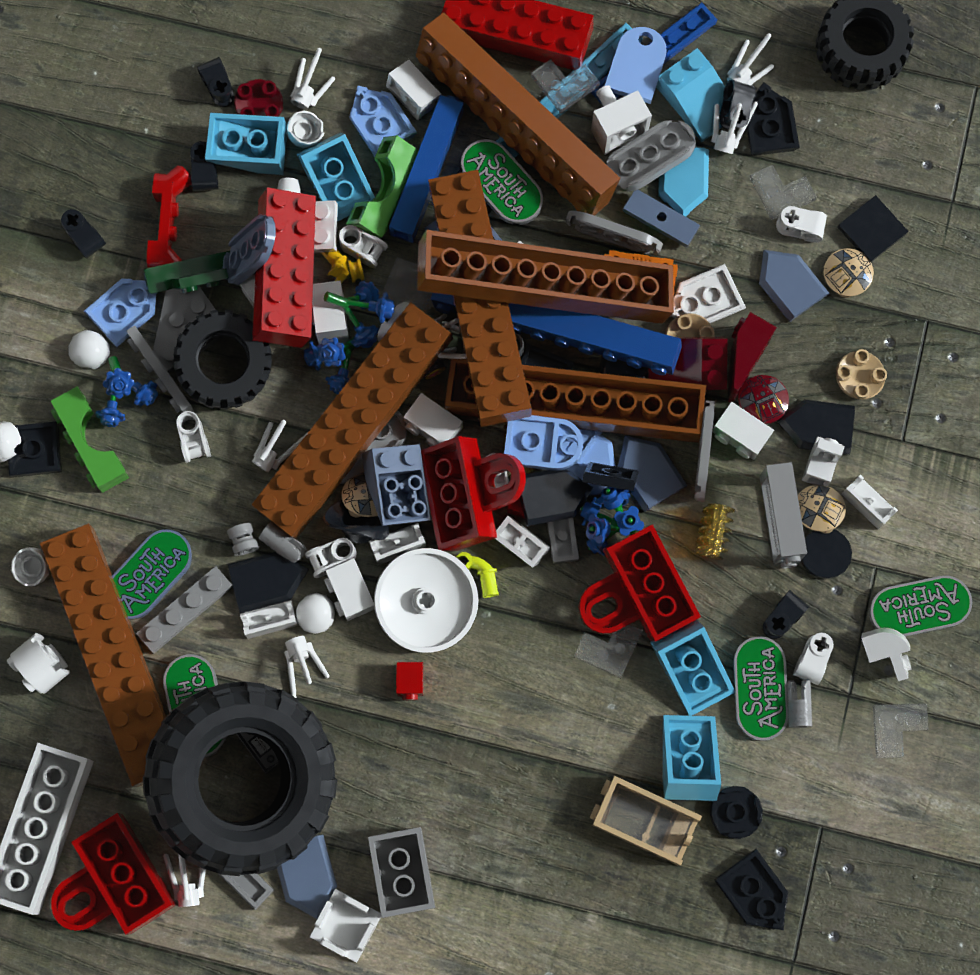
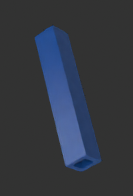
M440 95L389 225L390 236L414 243L431 199L428 179L439 177L464 113V103L454 96L445 97Z

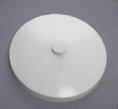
M415 549L396 557L383 570L375 588L374 608L381 628L392 641L403 648L416 652H437L453 646L467 634L477 614L478 592L470 571L455 556L438 549Z

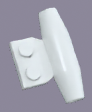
M281 178L279 180L277 189L301 193L299 180L295 178ZM335 200L316 201L314 253L337 251L338 203Z

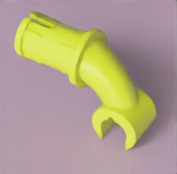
M461 552L456 556L457 559H468L469 562L465 565L468 570L475 569L478 571L477 576H480L483 598L499 595L495 577L497 569H494L485 560L471 556L467 552Z

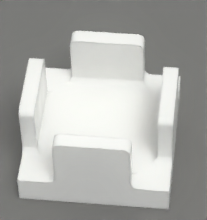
M335 889L330 900L326 902L310 938L357 963L381 918V913Z

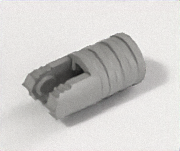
M272 521L259 536L261 542H264L272 550H275L279 555L281 554L291 562L295 563L297 560H300L307 552L304 545Z
M810 679L802 681L801 699L799 700L797 698V685L794 680H789L787 682L789 728L812 727Z

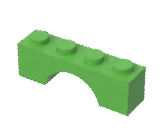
M398 135L383 137L374 158L381 171V188L376 197L371 201L355 202L346 225L356 226L362 231L378 238L383 237L388 230L391 215L398 205L397 201L405 187L408 175L418 154V149Z
M77 386L51 400L54 407L51 413L58 424L62 422L66 428L62 433L68 444L74 443L78 450L74 455L81 467L86 465L90 472L86 477L93 488L98 487L103 493L127 480L129 476L114 451H98L88 446L85 430L94 412L79 387Z

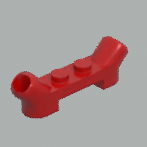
M177 165L167 174H154L152 194L156 202H161L158 241L148 240V268L182 261L172 249V241L177 239V227L174 226V217L178 218L179 204L176 203V197L192 184L191 175L183 166Z

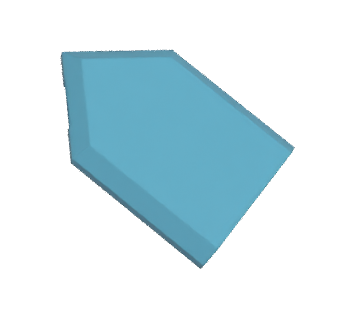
M695 148L688 159L659 177L658 196L676 212L685 217L708 198L709 150L706 148Z

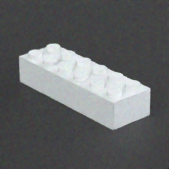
M37 743L0 845L1 905L31 915L40 914L94 761Z

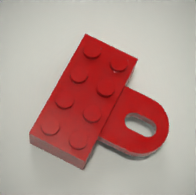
M457 436L421 450L427 496L438 550L459 551L497 538L492 511L513 504L522 495L526 483V474L522 463L515 456L504 453H496L481 459L477 438ZM509 470L511 473L510 482L496 488L494 485L496 475Z
M653 524L647 525L641 531H635L602 549L614 573L587 587L580 597L578 606L583 623L595 632L612 633L639 619L649 640L655 642L701 617ZM608 597L616 601V608L613 612L599 619L593 617L591 609L594 604Z
M121 813L114 814L71 842L85 867L62 881L56 887L51 899L53 916L64 928L75 931L86 930L114 914L125 935L133 934L177 905L126 818ZM82 892L89 894L91 901L86 908L73 916L66 913L65 905L69 900Z

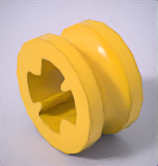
M360 258L356 262L349 260L348 265L352 283L356 282V279L365 280Z

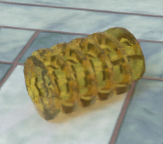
M709 503L702 510V513L706 516L701 517L700 522L704 526L699 527L698 530L702 536L697 537L696 542L701 546L696 547L694 552L705 558L723 560L724 558L719 555L720 553H727L728 549L721 545L722 543L730 542V539L724 537L723 534L731 533L732 531L725 524L733 523L734 521L727 514L735 513V509L722 504Z

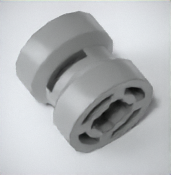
M251 523L239 524L227 530L229 539L234 544L232 549L235 556L246 555L259 549L257 540L253 539L252 536L254 530Z

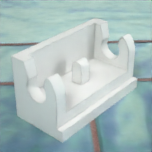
M407 60L388 74L386 87L417 120L421 119L422 116L437 105L435 101L439 99L441 93L410 60Z
M859 475L841 495L879 530L898 510L892 507L863 480L864 477L862 475Z
M507 516L496 530L497 538L495 539L532 568L537 566L544 554H547L551 549L550 546L511 516Z
M418 523L391 532L384 540L369 541L378 565L394 560L408 551L426 548V543Z
M292 600L240 614L244 625V634L248 639L298 626Z

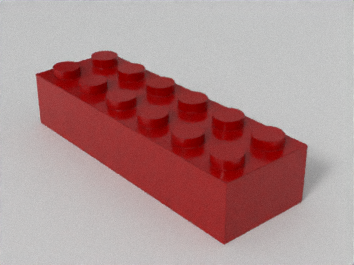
M446 0L442 13L444 12L479 46L579 72L593 31L594 15L537 0Z
M267 187L258 199V215L271 216L274 219L276 235L269 259L255 272L253 341L302 348L311 338L316 196Z

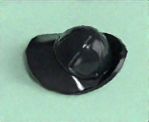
M342 500L333 504L323 517L326 525L341 529L345 537L353 543L365 544L370 540L380 541L386 539L389 535V526H382L378 516L352 517Z

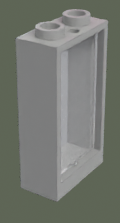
M789 462L766 465L759 477L774 566L781 565L782 569L793 568L807 554L793 464Z

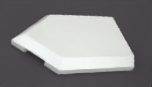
M723 264L680 282L674 296V313L670 317L676 318L682 314L693 313L704 317L711 324L746 309V306L726 265Z

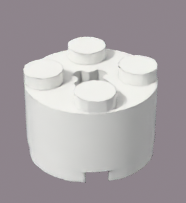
M35 633L10 654L11 657L7 659V663L14 671L21 673L24 677L22 682L29 691L37 690L40 694H45L66 677L70 670L65 669L68 665L52 644L44 645L42 641L45 638Z

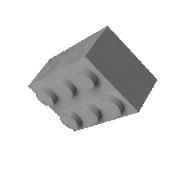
M418 827L368 837L381 917L386 918L436 908L422 828Z

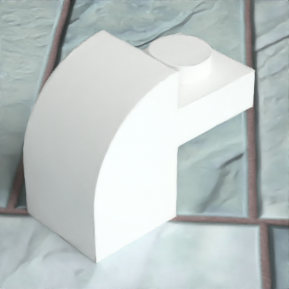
M817 437L802 481L813 485L828 486L832 480L836 463L842 456L845 446L831 438Z
M879 628L862 633L861 639L869 662L890 657L898 681L908 679V670H912L908 655L902 656V653L910 651V644L906 637L891 628Z

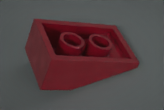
M752 312L749 313L746 319L741 317L731 336L735 340L731 347L728 389V401L730 403L738 395L777 328Z
M676 337L681 339L682 348L673 375L667 373L666 375H658L648 368V379L706 385V390H727L728 339L725 337Z

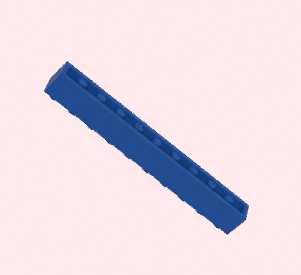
M432 293L431 301L438 312L443 314H450L452 312L456 314L452 295ZM508 303L514 332L517 334L521 332L530 334L531 338L538 341L551 340L554 341V344L563 348L572 346L588 355L597 353L609 361L616 362L617 359L625 361L627 365L639 369L641 366L650 368L653 373L658 375H666V373L673 375L682 348L680 338L594 314Z

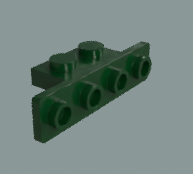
M230 250L145 268L143 273L148 293L152 294L170 289H182L183 293L198 290L197 285L205 283L207 287L221 285V280L229 278L227 268H223V260L226 252L230 253Z

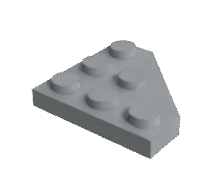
M197 285L198 290L183 293L182 289L166 290L153 352L168 373L175 370L174 347H176L177 338L180 333L182 334L185 326L189 322L192 323L196 320V317L202 313L206 315L210 311L216 310L199 285ZM225 336L215 337L206 342L200 353Z

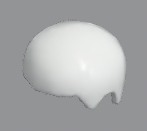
M305 110L295 112L287 122V135L295 146L310 148L318 144L324 136L323 122L314 113Z
M84 330L72 337L68 346L69 357L79 367L98 369L107 362L110 355V345L99 333Z
M3 421L0 422V462H5L16 455L14 448L21 443V437L18 429L12 423Z
M29 547L19 550L11 564V572L15 580L24 586H36L44 582L50 574L44 553L38 548Z
M319 593L309 594L297 606V623L306 632L313 634L325 632L334 621L335 606L326 595Z

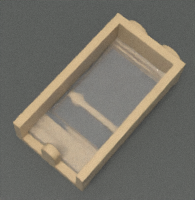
M616 776L612 778V781L606 780L600 793L604 795V799L601 805L595 804L590 815V819L594 820L592 826L680 866L683 862L682 858L686 848L690 845L693 838L692 834L702 816Z

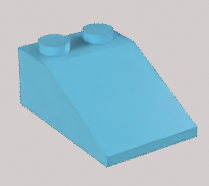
M697 48L660 74L656 88L684 122L692 128L699 140L703 142L713 134L714 106L719 104L720 114L725 86L714 67Z
M210 113L205 161L260 174L283 175L287 142V125L284 117Z
M340 132L297 153L303 169L320 201L335 200L338 203L337 221L351 214L355 202L371 201L375 198L344 133Z
M698 620L685 625L656 642H650L689 716L735 693L704 626Z
M663 715L662 777L664 799L717 801L721 788V775L715 716Z

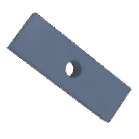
M640 190L633 192L623 208V212L686 248L700 227L696 222ZM662 217L665 221H659L657 218Z

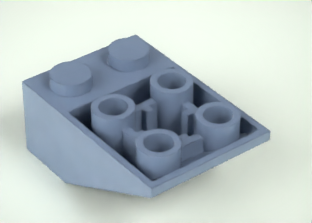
M420 444L374 448L362 453L365 480L382 526L431 520Z

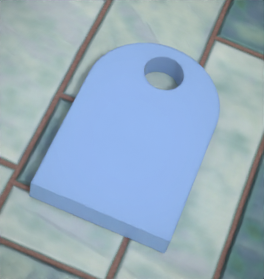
M636 27L627 31L618 43L605 86L609 85L613 93L627 96L638 90L644 102L651 104L667 51L662 36L655 30L647 27ZM642 36H647L652 40V43L644 46L640 44L638 39Z
M535 415L508 421L504 454L515 456L522 463L523 467L559 471L570 468L579 460L583 449V438L580 430L572 422L566 419ZM566 440H574L578 447L573 452H567L563 448V443Z

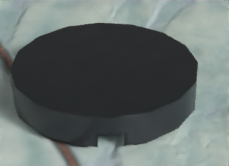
M833 529L832 532L826 534L813 531L805 538L807 554L801 560V563L808 573L827 580L836 578L846 571L851 563L852 549L845 535Z
M731 786L722 789L718 794L717 801H712L710 805L712 825L720 834L727 838L741 839L748 837L758 829L762 821L763 808L761 802L752 791L745 787Z

